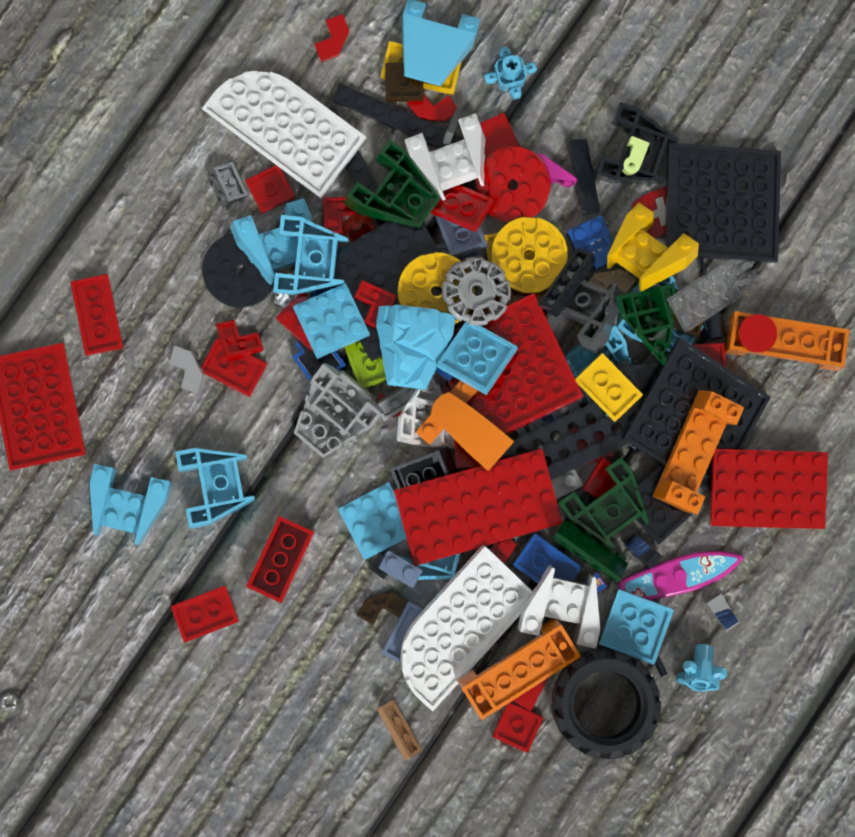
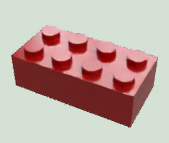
M279 516L246 587L283 603L315 532Z

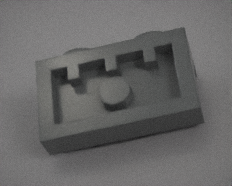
M233 162L214 167L209 172V184L213 186L216 199L222 208L227 207L230 203L247 198L248 193Z

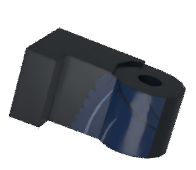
M633 534L624 544L625 548L649 569H652L662 557L659 552L655 551L636 534Z

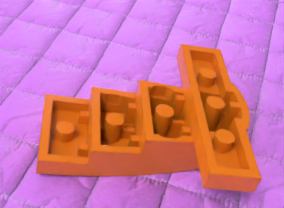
M460 380L450 392L448 391L436 399L432 406L431 414L415 433L430 445L445 429L477 462L489 471L514 441L467 404L478 390Z

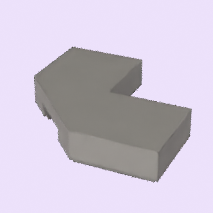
M177 345L174 346L169 364L185 369L181 388L200 394L205 374L196 360L197 357L194 351Z

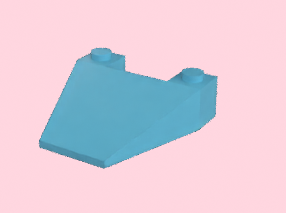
M407 0L401 24L404 76L441 86L473 48L480 19L462 14L458 28L424 19L426 3Z

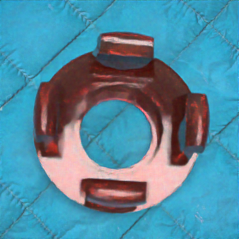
M360 213L351 215L342 225V233L344 237L349 239V243L375 230L371 219ZM361 221H362V226H361L358 230H351V229H350V227H351L352 229H354V228L360 226V225H361Z

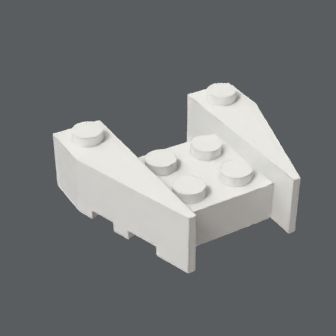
M476 113L458 120L464 140L434 151H429L422 133L404 139L410 157L442 200H446L443 193L444 190L476 178L479 179L481 187L484 186L485 137Z
M548 565L541 580L521 610L518 630L523 633L539 636L544 616L577 623L573 641L577 645L596 649L600 633L596 577L589 574L587 584L553 577L555 568L552 565Z

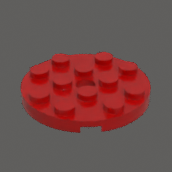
M510 146L496 150L485 159L484 186L481 187L477 178L476 190L478 193L493 198L494 203L488 212L492 217L509 223L522 217L533 218L543 210L551 192V176L547 165L539 155L526 148ZM512 179L518 182L516 190L509 188V183Z

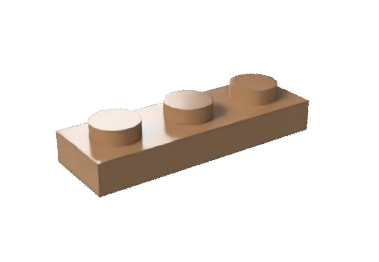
M394 699L377 708L405 761L422 751Z

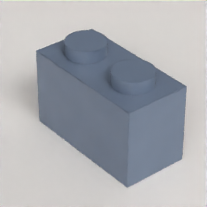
M390 551L386 552L378 566V569L411 588L414 587L422 573L421 569Z

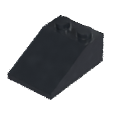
M448 446L390 468L398 489L458 472Z

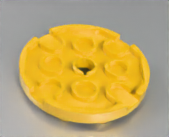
M522 217L509 222L498 232L492 245L491 261L503 269L505 278L509 281L512 290L521 293H538L547 290L567 263L568 250L564 237L554 225L540 218ZM530 250L534 252L535 257L532 260H527L524 257V253Z
M445 253L421 255L411 261L402 272L399 280L398 298L400 305L436 309L439 312L451 314L447 309L446 301H443L442 293L439 296H433L431 289L438 286L442 290V283L446 280L445 275L455 263L461 261ZM468 268L464 269L465 274L470 272ZM454 280L452 284L457 286L460 281ZM475 286L472 287V293H473L474 295H475ZM458 295L453 297L455 304L460 302ZM455 319V325H456V324H458V323L460 322V321L457 320V319Z

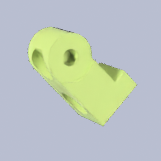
M631 136L626 145L631 147L627 159L623 161L621 166L623 173L626 175H633L640 169L649 146L648 142Z

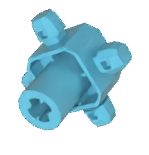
M508 47L500 48V59L495 64L494 73L491 71L484 75L485 83L494 84L497 81L499 89L503 91L509 90L513 100L521 98L520 87H523L527 74L535 73L537 67L534 62H528L524 65L521 57L512 55Z
M698 644L695 646L694 661L684 662V672L679 673L676 680L679 684L687 685L694 691H715L720 688L719 680L727 677V670L713 664L714 647L707 644Z

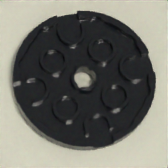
M232 233L218 239L207 251L202 266L203 280L211 295L220 303L229 307L248 308L264 301L274 290V282L269 285L254 263H251L245 252L237 246ZM237 266H244L246 272L243 275H237L235 272Z

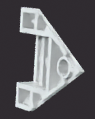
M432 377L426 390H415L398 417L397 441L422 447L443 448L448 446L449 449H454V438L445 429L430 445L415 433L431 414V409L436 399L443 395L434 377Z

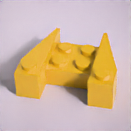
M638 203L626 215L607 255V268L610 269L617 262L640 279L639 290L642 292L686 269L698 256L699 243L683 233L669 248L646 233L653 226L654 212Z

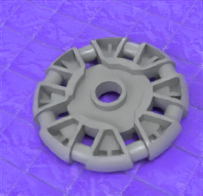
M482 257L465 258V261H458L447 271L445 275L446 280L442 283L443 301H446L448 305V311L457 320L466 321L468 325H486L491 320H497L507 309L506 304L511 297V288L509 281L505 278V272L495 262L486 261ZM481 267L488 269L487 274L480 272ZM469 268L471 272L465 274L464 269ZM494 279H498L500 284L496 286ZM454 280L460 281L457 286L452 284ZM479 286L482 294L479 296L474 295L472 287ZM458 295L460 302L455 304L453 297ZM495 295L500 297L499 302L494 301ZM488 307L489 313L484 314L483 309ZM466 309L473 310L472 315L465 313Z

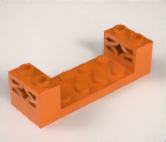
M735 311L730 315L725 346L727 354L744 356L747 353L807 362L819 364L820 369L839 371L845 367L850 329L769 317L777 328L778 336L776 342L769 350L763 353H754L747 351L741 345L738 339L740 324L747 317L756 314Z
M699 390L653 497L684 512L698 515L705 496L697 493L726 424L737 425L744 407L712 391Z
M553 618L543 624L540 636L479 675H476L471 670L457 679L458 684L481 720L581 657L562 624L557 619Z

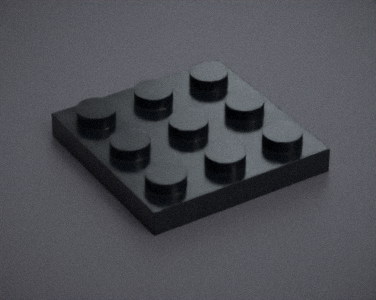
M660 464L638 484L649 517V524H646L641 516L636 521L658 545L692 515V513L684 512L653 497L665 469L663 464Z

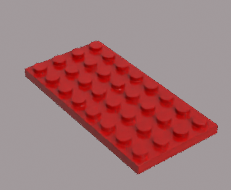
M543 449L499 460L489 471L481 465L393 490L414 566L562 523Z

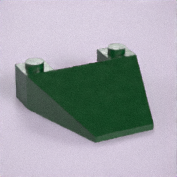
M390 139L376 160L377 163L390 171L374 193L357 182L346 196L344 204L359 215L420 228L441 197L406 150Z

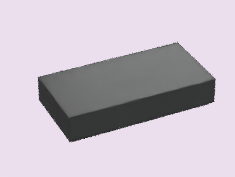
M459 107L453 113L443 145H450L459 124L458 120L463 112V109Z

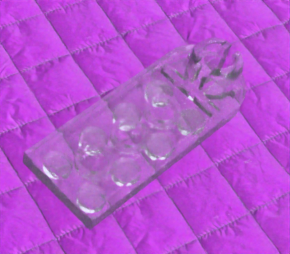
M727 260L668 297L667 301L684 332L690 331L748 293L755 279L756 270L748 271L738 278L736 276L753 265L740 260Z

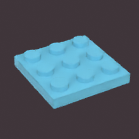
M346 283L293 306L317 359L370 336Z
M465 322L438 361L437 367L487 395L517 351V346L480 325H468V322Z
M389 482L338 508L364 560L406 539L393 489Z
M618 589L599 644L655 665L674 609Z

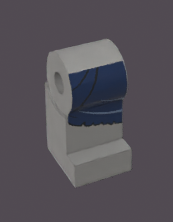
M720 593L704 604L721 628L728 632L737 626L739 622L725 601L726 599Z

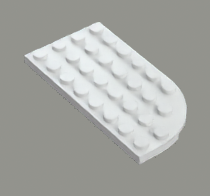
M249 71L233 79H228L217 88L202 108L203 111L321 199L367 139L366 136L292 81L273 72Z
M484 545L477 550L416 617L407 630L402 643L400 659L404 679L411 691L432 711L458 684L457 679L467 674L520 616L523 606L527 603L532 593V590Z

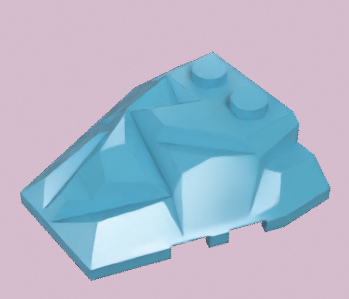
M404 305L379 306L376 327L387 385L427 389L437 369V363L445 353V349L453 337L456 319L453 315L439 312L436 309Z

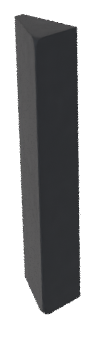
M587 139L569 140L568 146L574 177L577 178L576 187L582 216L600 213L601 210Z
M577 248L542 297L538 306L551 315L558 317L596 262L594 254Z

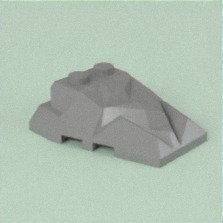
M324 363L311 380V387L306 395V402L300 413L294 434L324 458L345 443L372 428L382 416L383 411L375 402V397L342 370L339 372L333 366Z

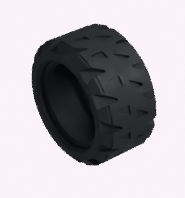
M599 650L581 655L580 658L567 665L560 672L552 691L551 708L553 719L562 736L577 750L598 759L623 758L625 755L639 750L652 737L661 715L660 692L655 679L652 678L648 669L632 657L615 651ZM602 671H613L622 675L631 684L636 695L635 715L623 731L612 736H596L586 732L579 724L574 711L575 695L581 683L589 676Z

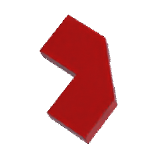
M343 14L325 20L331 38L314 44L321 63L338 57L349 36L350 31Z
M425 95L424 101L407 102V105L416 117L443 123L452 118L457 108L449 96L434 106Z

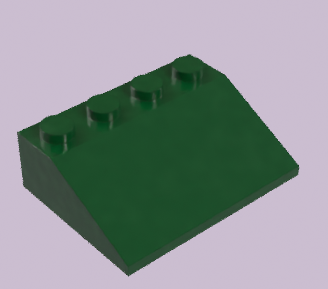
M570 518L569 520L563 519L551 536V539L613 583L620 582L629 564L625 561L627 558L619 552L613 553L609 550L611 547L602 541L599 543L594 539L595 536L592 533L578 528L579 524Z

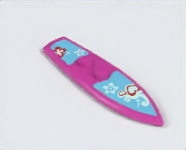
M703 551L687 554L654 565L652 569L647 568L621 579L618 582V589L648 600L688 593L713 584L725 577L736 568L744 557L723 551Z

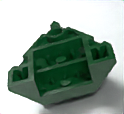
M674 284L615 296L620 316L662 365H666V348L670 346L675 321L673 313L674 309H677L678 306Z

